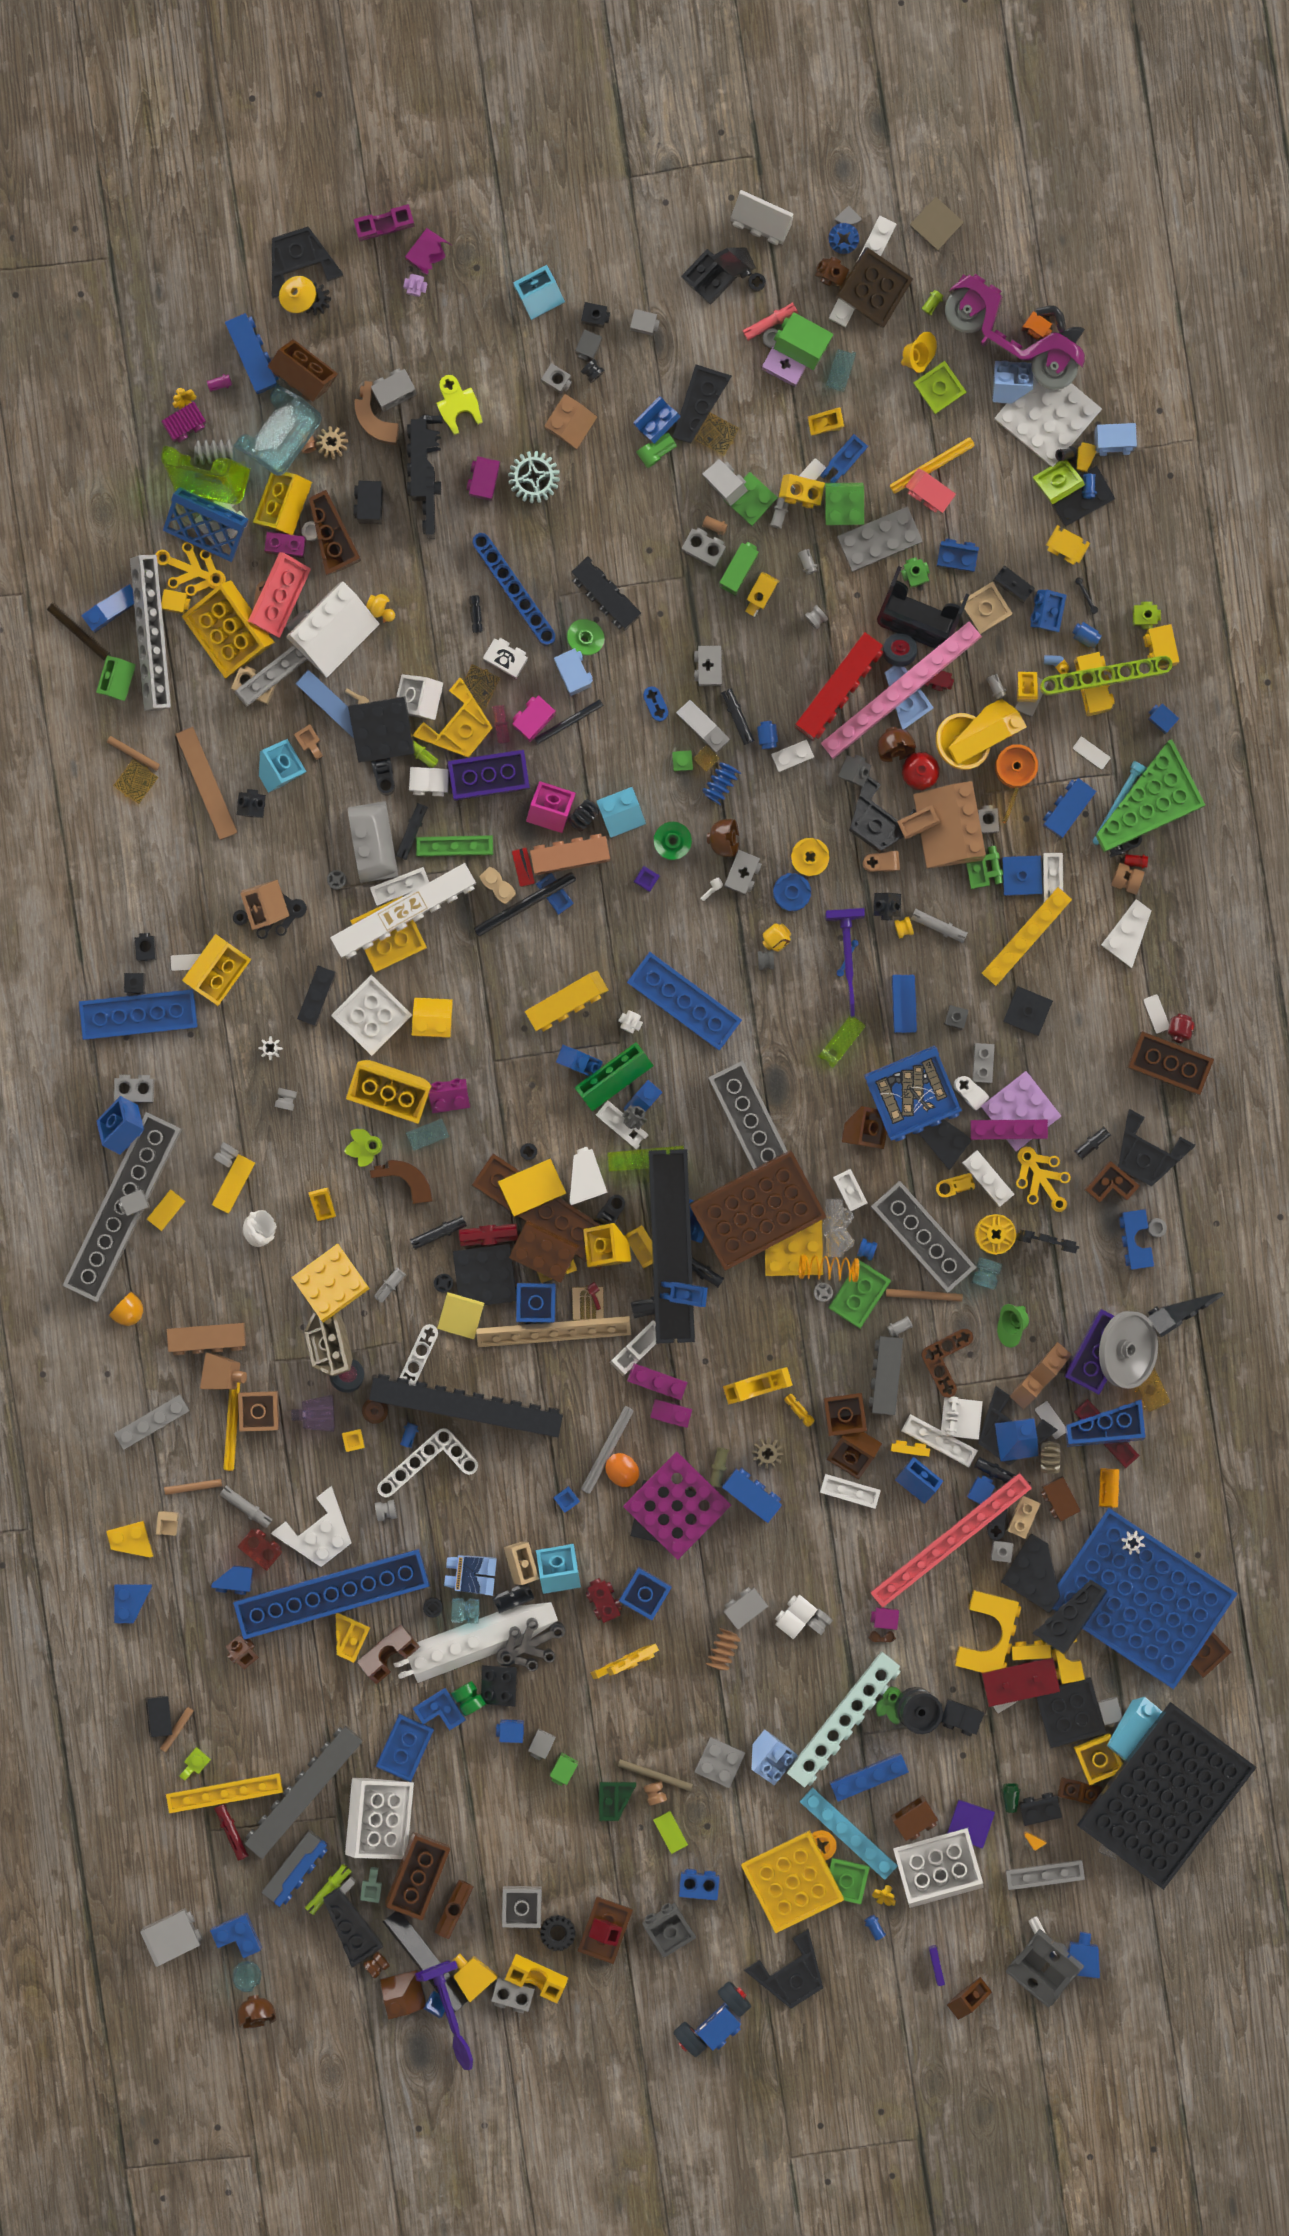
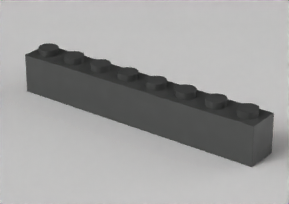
M345 1726L343 1729L339 1727L333 1734L334 1740L331 1743L327 1741L320 1749L322 1754L318 1758L314 1756L307 1764L310 1768L306 1772L302 1770L295 1778L297 1783L293 1787L289 1785L282 1793L285 1797L281 1802L276 1800L270 1807L272 1812L267 1817L264 1814L258 1821L260 1826L257 1830L254 1831L252 1829L246 1835L247 1841L245 1845L261 1859L264 1858L363 1742V1739L349 1727Z

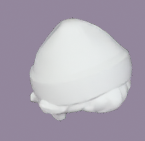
M258 1210L251 1212L245 1219L243 1235L252 1246L262 1247L274 1239L277 1226L268 1212Z

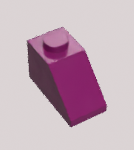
M655 1399L650 1418L688 1428L692 1408Z

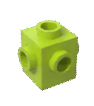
M1141 602V605H1134L1132 607L1133 626H1141V629L1148 630L1156 626L1158 621H1161V610H1157V605H1152V602ZM1144 613L1149 614L1150 618H1146Z

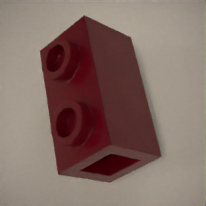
M600 1578L589 1582L591 1586L587 1587L588 1592H586V1596L589 1602H594L596 1606L594 1613L598 1621L602 1619V1622L605 1623L620 1616V1610L623 1609L619 1600H614L611 1594L615 1592L611 1583H606L605 1579L600 1580Z

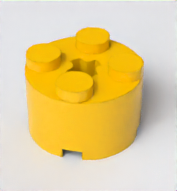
M1057 525L1046 544L1048 546L1047 550L1057 556L1059 553L1065 556L1064 560L1073 565L1076 562L1080 563L1090 543L1087 541L1086 544H1083L1081 537L1066 529H1063L1061 532L1059 530L1061 527Z

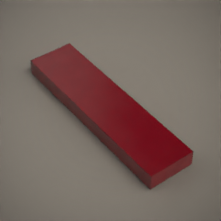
M1088 1399L1074 1411L1080 1420L1100 1414L1098 1409ZM1128 1442L1103 1444L1124 1468H1127L1140 1456Z

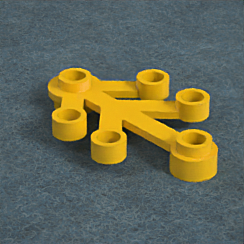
M185 542L182 545V549L187 554L191 565L170 557L166 550H159L155 554L157 555V563L159 565L165 566L169 564L188 572L178 577L169 578L168 586L171 589H177L180 584L197 577L205 579L196 585H187L185 592L188 596H195L198 591L208 587L215 589L220 584L226 582L223 572L216 570L211 559L212 554L209 552L208 558L202 557L204 552H208L204 549L200 552V557L205 561L209 572L200 568L194 553V546L189 542ZM187 544L192 547L190 551L185 550ZM166 555V561H160V556ZM216 576L220 578L218 583L213 582V578ZM172 580L177 581V585L174 587L170 585ZM190 587L195 588L192 594L188 593V588Z
M1031 1147L1020 1149L1017 1157L1022 1165L1019 1178L1016 1181L1017 1187L1020 1189L1027 1187L1028 1181L1026 1177L1029 1167L1034 1173L1027 1202L1031 1205L1038 1202L1037 1194L1039 1184L1041 1183L1052 1200V1209L1056 1212L1064 1211L1067 1207L1066 1200L1057 1195L1047 1178L1059 1180L1061 1183H1068L1071 1178L1068 1172L1058 1173L1043 1170L1036 1163H1046L1051 1167H1057L1060 1164V1159L1057 1156L1038 1155ZM1025 1153H1030L1031 1158L1029 1160L1024 1159ZM1052 1158L1057 1159L1056 1165L1050 1163ZM1063 1174L1068 1175L1067 1181H1062L1061 1176ZM1020 1179L1025 1180V1186H1019L1018 1182ZM1031 1195H1034L1036 1197V1201L1034 1203L1029 1201V1197ZM1059 1200L1063 1203L1061 1208L1056 1207V1202Z

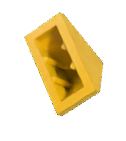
M1018 672L1017 702H1036L1038 700L1037 672Z
M329 1188L308 1192L317 1221L336 1217Z

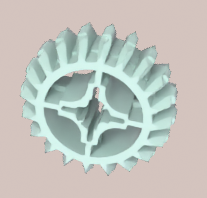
M529 451L527 452L528 458L525 459L524 455L521 454V462L517 459L514 460L517 467L510 466V469L515 472L508 473L509 477L514 478L509 480V484H515L511 488L512 492L519 490L516 497L524 494L522 499L524 502L527 500V497H530V503H533L534 498L537 497V502L541 503L540 496L548 500L546 493L554 495L551 487L554 489L558 488V485L553 482L560 481L559 477H554V475L559 474V470H553L557 466L556 463L549 464L552 461L551 457L546 461L544 460L545 453H542L539 458L538 451H535L534 457H531ZM534 462L544 465L548 471H538L534 466ZM528 464L529 472L518 478L521 468ZM532 468L535 475L539 476L536 481L537 486H535L532 479H529V476L532 474ZM550 477L548 485L540 491V481ZM519 483L531 484L534 492L523 489Z

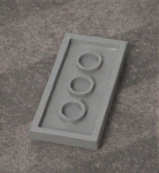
M908 506L837 536L852 572L923 542Z

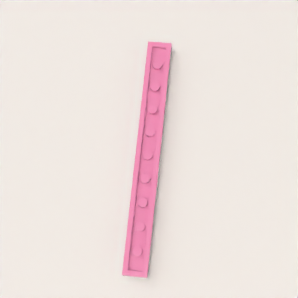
M970 621L967 622L821 742V745L833 759L977 642L982 637Z

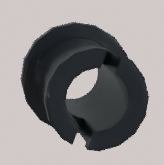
M1069 446L1068 449H1058L1055 457L1058 461H1075L1078 457V449L1074 446Z

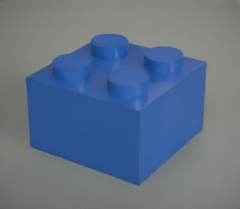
M122 1096L96 1121L102 1146L119 1155L144 1130L138 1105Z
M517 1283L516 1322H555L556 1284Z
M638 1566L619 1602L653 1620L672 1586Z

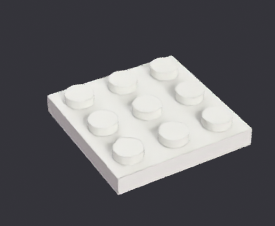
M370 975L331 1016L373 1056L412 1014L379 981Z

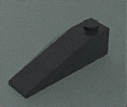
M1217 1292L1161 1308L1156 1306L1148 1311L1149 1315L1147 1317L1152 1322L1157 1336L1163 1337L1183 1324V1320L1193 1317L1200 1309L1203 1310L1224 1296L1223 1292Z

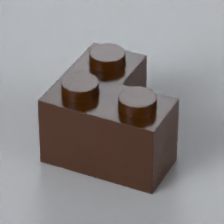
M1108 1161L1084 1191L1100 1203L1111 1189L1124 1200H1128L1140 1185L1113 1162Z

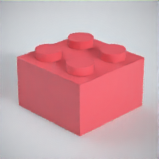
M919 468L905 486L909 489V495L920 502L924 500L923 505L935 513L937 510L943 513L956 495L949 488Z

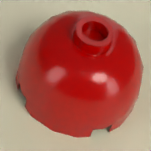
M926 752L911 754L902 766L903 780L914 790L923 791L931 788L937 782L940 775L938 761Z

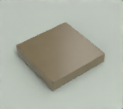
M935 197L914 219L910 227L934 249L939 251L964 222Z

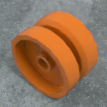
M1021 744L1006 747L998 755L995 762V773L998 780L1010 788H1021L1028 785L1035 778L1038 771V760L1035 753L1029 747ZM1018 762L1020 769H1015L1013 764Z

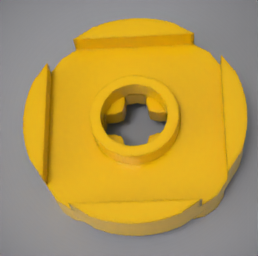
M814 838L800 840L794 846L791 854L792 865L797 872L808 877L822 873L829 862L827 846L822 841ZM807 852L815 854L814 862H807L805 860Z

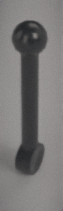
M1076 578L1075 583L1080 586L1091 607L1090 612L1096 614L1098 608L1093 605L1082 584V578Z

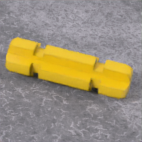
M789 1394L784 1398V1401L791 1406L790 1408L803 1420L802 1422L807 1427L814 1423L815 1420L811 1415H808V1412L800 1402L796 1401L793 1394Z

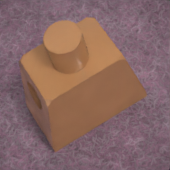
M215 1353L205 1354L200 1389L235 1390L237 1383L246 1382L247 1373L240 1371L239 1362Z

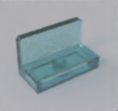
M837 350L826 387L842 392L845 391L856 352L849 353Z
M443 1119L406 1132L414 1151L449 1137Z

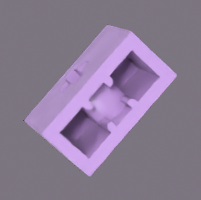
M772 347L762 366V370L796 387L806 366ZM785 361L789 362L788 366L790 368L786 367L785 369H782L781 363H785Z

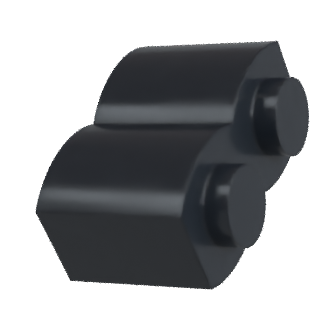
M948 1699L941 1722H943L944 1727L951 1730L954 1727L962 1729L961 1733L967 1736L977 1735L984 1712Z

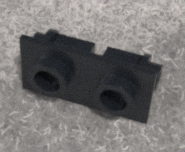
M528 1583L514 1587L510 1592L507 1590L500 1594H495L496 1596L493 1597L499 1614L535 1599Z

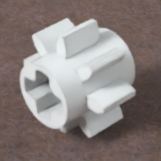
M628 1010L627 1014L622 1013L618 1021L622 1023L621 1029L632 1034L635 1030L639 1031L643 1022L639 1021L641 1016Z
M272 1036L269 1037L267 1042L262 1039L264 1045L263 1047H258V1049L264 1051L261 1056L269 1055V1060H272L273 1055L280 1057L277 1053L278 1050L283 1049L277 1045L280 1040L278 1039L273 1042ZM267 1044L275 1045L273 1048L275 1051L273 1053L266 1052L268 1049L266 1047Z
M1127 1531V1539H1121L1123 1542H1126V1545L1122 1548H1128L1130 1555L1132 1550H1136L1139 1554V1547H1145V1544L1140 1543L1144 1536L1138 1537L1137 1531L1132 1535ZM1136 1538V1542L1139 1544L1130 1547L1128 1540Z

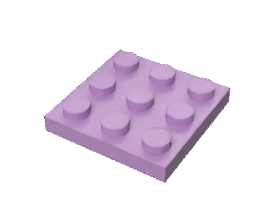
M1027 1071L981 1106L991 1120L1048 1119V1126H1050L1061 1117ZM1032 1139L1006 1140L1015 1151H1018Z

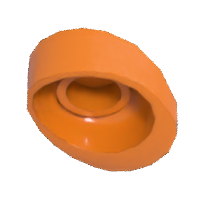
M617 1453L607 1460L605 1466L606 1473L609 1479L616 1485L629 1487L636 1483L639 1478V1468L630 1456Z

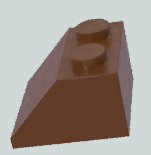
M862 1393L824 1398L829 1436L867 1431Z
M865 1432L844 1434L840 1436L826 1460L859 1480L875 1458L882 1443Z

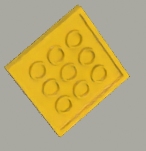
M810 1830L741 1863L775 1933L844 1901V1897Z

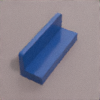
M892 975L894 1033L916 1032L915 976Z

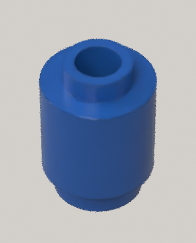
M1084 622L1081 625L1077 623L1072 631L1075 640L1092 648L1096 647L1102 636L1098 633V630Z
M772 721L760 722L761 726L757 727L759 745L762 746V750L777 748L776 724H772Z

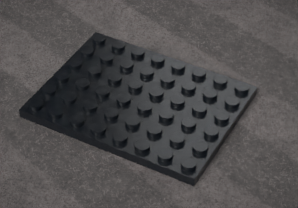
M1170 1702L1087 1810L1077 1826L1164 1890L1257 1767Z

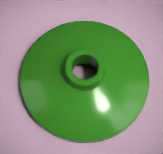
M580 619L570 625L567 631V641L572 649L575 648L577 652L581 651L582 655H593L602 648L604 633L601 627L594 621ZM581 638H585L587 642L582 641Z

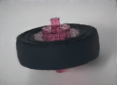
M353 1359L350 1371L333 1377L329 1375L331 1384L337 1390L345 1393L357 1390L364 1380L363 1367L358 1361Z

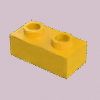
M1036 1640L1034 1644L1018 1641L1015 1642V1645L1011 1646L1012 1660L1051 1658V1647L1042 1640Z

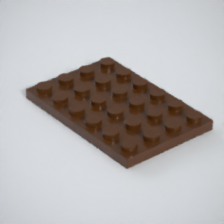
M792 1150L689 1203L725 1271L827 1217Z

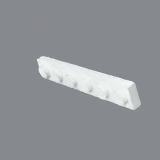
M879 215L863 250L865 247H868L881 256L897 224ZM838 298L829 320L846 328L855 309Z

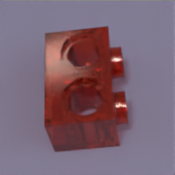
M252 1528L237 1547L268 1571L282 1554L281 1546L274 1540L268 1541L265 1538L266 1534L259 1528L256 1530ZM250 1537H256L259 1540L257 1547L249 1545ZM265 1549L273 1551L274 1557L272 1559L264 1557L263 1552Z

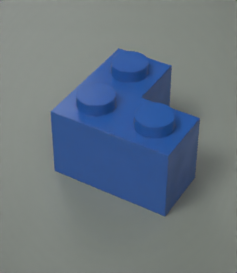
M247 1913L212 1927L210 1930L217 1948L236 1941L243 1958L262 1949Z

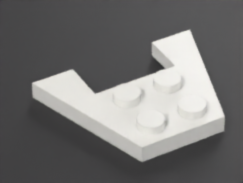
M332 1486L316 1497L327 1511V1514L307 1530L297 1536L290 1525L284 1522L271 1533L320 1567L352 1543Z

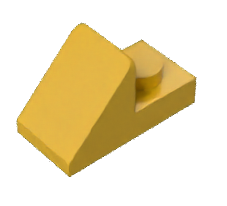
M841 408L808 416L811 435H819L829 431H840L844 427Z

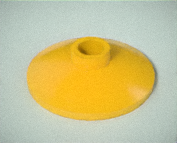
M294 276L288 279L282 285L279 292V300L282 307L291 313H302L308 310L316 298L314 284L304 276ZM298 290L297 294L293 295V292Z

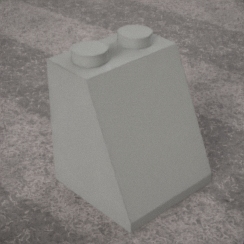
M186 1908L151 1923L140 1931L156 1967L201 1945L202 1935L199 1929L195 1930L193 1922H195L191 1911L187 1912Z

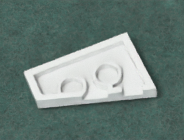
M1136 899L1101 944V946L1130 968L1134 964L1151 910Z

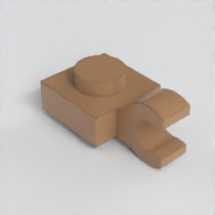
M310 724L294 734L304 751L310 749L316 760L323 757L316 745L320 742V739Z

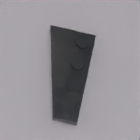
M695 364L680 412L681 417L678 419L674 431V439L692 443L732 378V375Z
M1090 1580L1032 1634L1065 1655L1108 1591Z
M340 1887L323 1897L351 1968L383 1948V1943Z

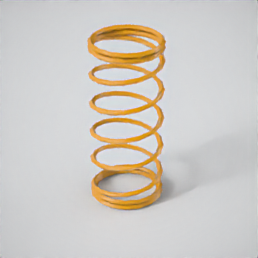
M806 1255L800 1256V1279H804L806 1261L808 1270V1280L810 1279L812 1263L814 1257H816L818 1266V1280H820L822 1264L824 1259L826 1258L828 1265V1280L830 1281L833 1262L836 1258L838 1263V1281L841 1280V1273L845 1259L848 1263L849 1282L851 1281V1275L853 1282L858 1281V1258H854L850 1270V1263L847 1257L843 1259L840 1268L839 1260L837 1257L833 1258L830 1266L827 1256H824L819 1268V1261L816 1255L812 1257L810 1267L808 1257Z

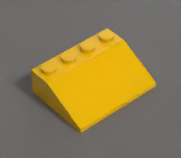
M231 580L217 586L181 616L225 679L275 643L268 632L248 622L252 609Z

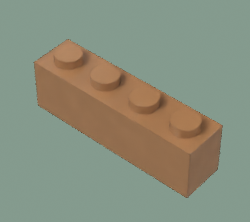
M245 1323L167 1329L168 1352H173V1355H185V1351L192 1350V1354L204 1353V1349H211L212 1352H223V1348L230 1347L231 1351L242 1350V1346H246Z

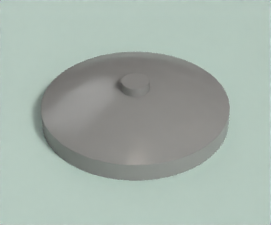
M1124 1311L1114 1316L1104 1329L1099 1346L1100 1366L1106 1379L1116 1387L1131 1389L1141 1385L1149 1377L1156 1363L1158 1354L1157 1334L1147 1316L1139 1312Z

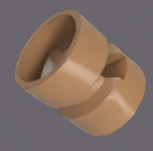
M1119 863L1111 886L1118 889L1125 888L1126 892L1137 895L1145 872L1136 868L1130 870L1129 866Z

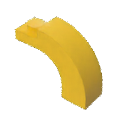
M785 1367L725 1385L723 1389L729 1405L761 1394L793 1386L788 1368Z

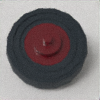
M905 634L891 635L883 645L884 658L888 663L897 667L911 664L917 655V645L914 639Z

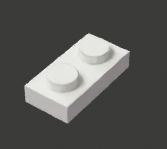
M807 739L771 754L778 772L814 758Z
M851 1169L833 1177L850 1212L867 1204Z

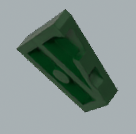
M599 1782V1821H619L636 1787V1782Z

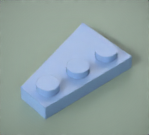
M893 666L885 672L889 687L908 672L904 666ZM920 688L895 708L901 728H907L934 709Z

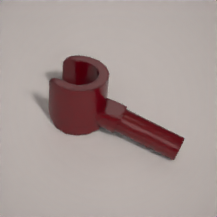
M593 1282L588 1285L587 1290L594 1301L596 1310H600L601 1307L595 1295L600 1289Z

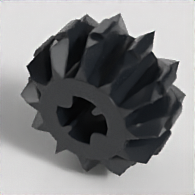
M314 282L319 302L315 301L306 310V313L309 314L313 310V315L317 316V310L324 314L322 307L329 309L330 306L326 302H330L331 297L327 296L330 293L329 290L323 291V284L317 289V283Z
M586 799L571 814L568 822L574 829L581 832L599 814V808L596 804Z

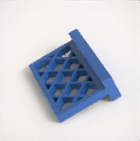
M180 487L173 493L172 504L163 531L232 562L243 530L247 526L249 519ZM176 505H182L186 513L179 515ZM192 513H199L203 521L196 523ZM188 515L192 525L185 527L181 517ZM177 520L181 529L175 530L169 527L170 522ZM214 520L218 522L220 529L213 531L209 521ZM205 523L209 533L202 535L198 525ZM194 528L198 537H190L187 529ZM231 528L238 531L236 537L230 539L227 529ZM222 531L226 541L219 543L215 534ZM211 535L215 545H207L204 538ZM228 543L231 549L230 555L223 552L222 545Z

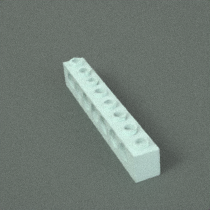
M881 1651L795 1759L786 1773L803 1787H806L807 1784L811 1786L817 1778L815 1776L819 1769L822 1771L827 1766L829 1756L831 1754L834 1756L841 1748L839 1746L840 1742L850 1737L853 1733L851 1731L852 1727L855 1724L859 1725L864 1719L863 1713L867 1709L871 1710L877 1701L874 1699L878 1694L883 1695L889 1687L886 1684L890 1679L895 1680L901 1672L898 1670L900 1665ZM878 1670L886 1672V1677L883 1680L875 1678ZM866 1685L874 1687V1692L871 1695L863 1693ZM855 1700L861 1701V1709H852V1702ZM843 1715L849 1716V1724H840V1717ZM829 1731H837L838 1738L836 1740H829L827 1737ZM818 1746L826 1747L824 1755L816 1754L815 1750ZM808 1760L814 1762V1768L809 1771L803 1767L804 1763Z

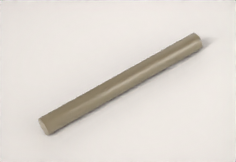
M621 1759L618 1763V1767L691 1791L693 1785L691 1783Z

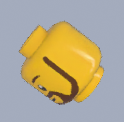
M775 923L763 933V945L768 950L772 949L779 952L790 943L791 932L784 924Z

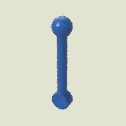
M857 940L851 942L852 953L859 944ZM845 960L841 968L837 970V975L840 977L844 975Z

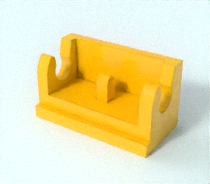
M641 1225L624 1236L644 1269L653 1263L652 1241Z

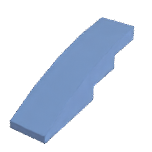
M307 670L295 684L354 738L348 706L312 672Z

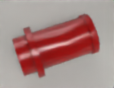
M1125 854L1124 864L1141 867V869L1147 868L1148 856H1145V854L1142 856Z

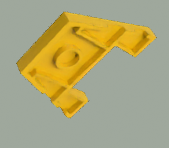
M459 678L449 692L464 703L440 734L423 722L414 732L413 736L469 758L493 727L463 680Z
M656 1643L647 1645L590 1673L593 1679H598L606 1674H609V1676L615 1675L626 1669L629 1670L638 1665L637 1662L647 1661L655 1657L653 1653L659 1650Z

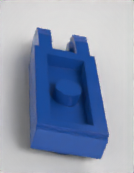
M853 434L832 458L820 477H826L831 469L834 468L838 473L830 480V483H836L841 476L845 475L868 446Z
M661 1281V1286L671 1288V1293H660V1298L670 1300V1302L706 1307L708 1288L679 1282Z

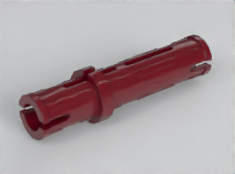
M225 1803L215 1807L214 1810L221 1823L220 1827L224 1829L237 1860L248 1857L249 1855L234 1825L235 1821L231 1818Z

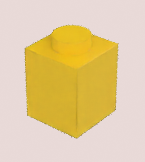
M164 589L161 601L162 610L184 614L185 610H189L190 599H188L187 593Z

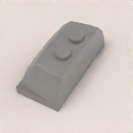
M386 801L348 807L360 882L366 883L399 877Z

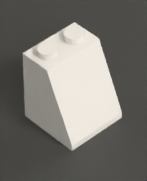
M588 1147L576 1150L577 1154L574 1155L570 1192L571 1205L608 1193L592 1149L588 1150Z

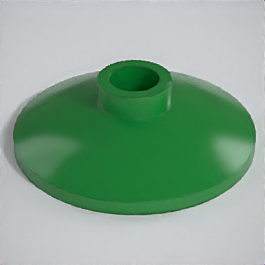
M671 821L662 824L654 835L656 851L659 855L669 860L684 857L692 845L690 831L679 822ZM675 838L676 844L671 845L669 839Z

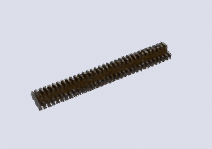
M51 603L47 611L104 661L110 652L108 653L105 648L100 647L101 644H97L98 641L91 639L92 636H88L82 627L79 628L78 624L72 621L73 619L70 620L69 616L65 615L62 609L60 610L58 606L54 605L55 603Z

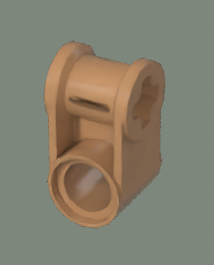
M899 851L869 854L863 859V868L868 872L900 870ZM870 858L877 862L873 868H871V865H867Z

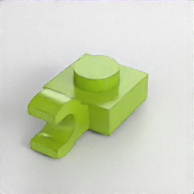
M196 1747L184 1761L188 1766L180 1774V1777L185 1781L193 1771L199 1774L211 1759Z

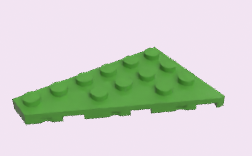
M1172 739L1165 744L1095 835L1103 852L1109 851L1205 806Z

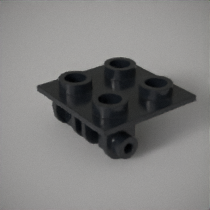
M482 1665L481 1696L486 1704L515 1707L518 1673L516 1667Z

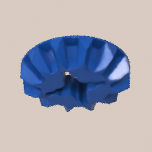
M848 223L837 224L829 233V244L837 253L848 254L855 250L859 243L858 231ZM850 232L847 238L850 245L845 242L838 245L840 237L837 233L845 235Z

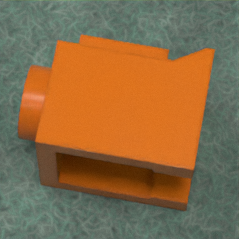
M1033 311L1021 330L1028 331L1027 334L1036 340H1042L1052 333L1050 329L1052 323L1041 316H1037V313Z

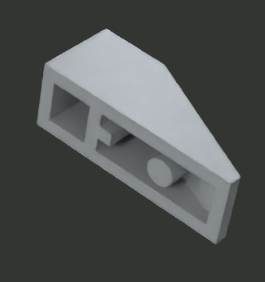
M691 700L676 712L715 754L730 741L725 733Z

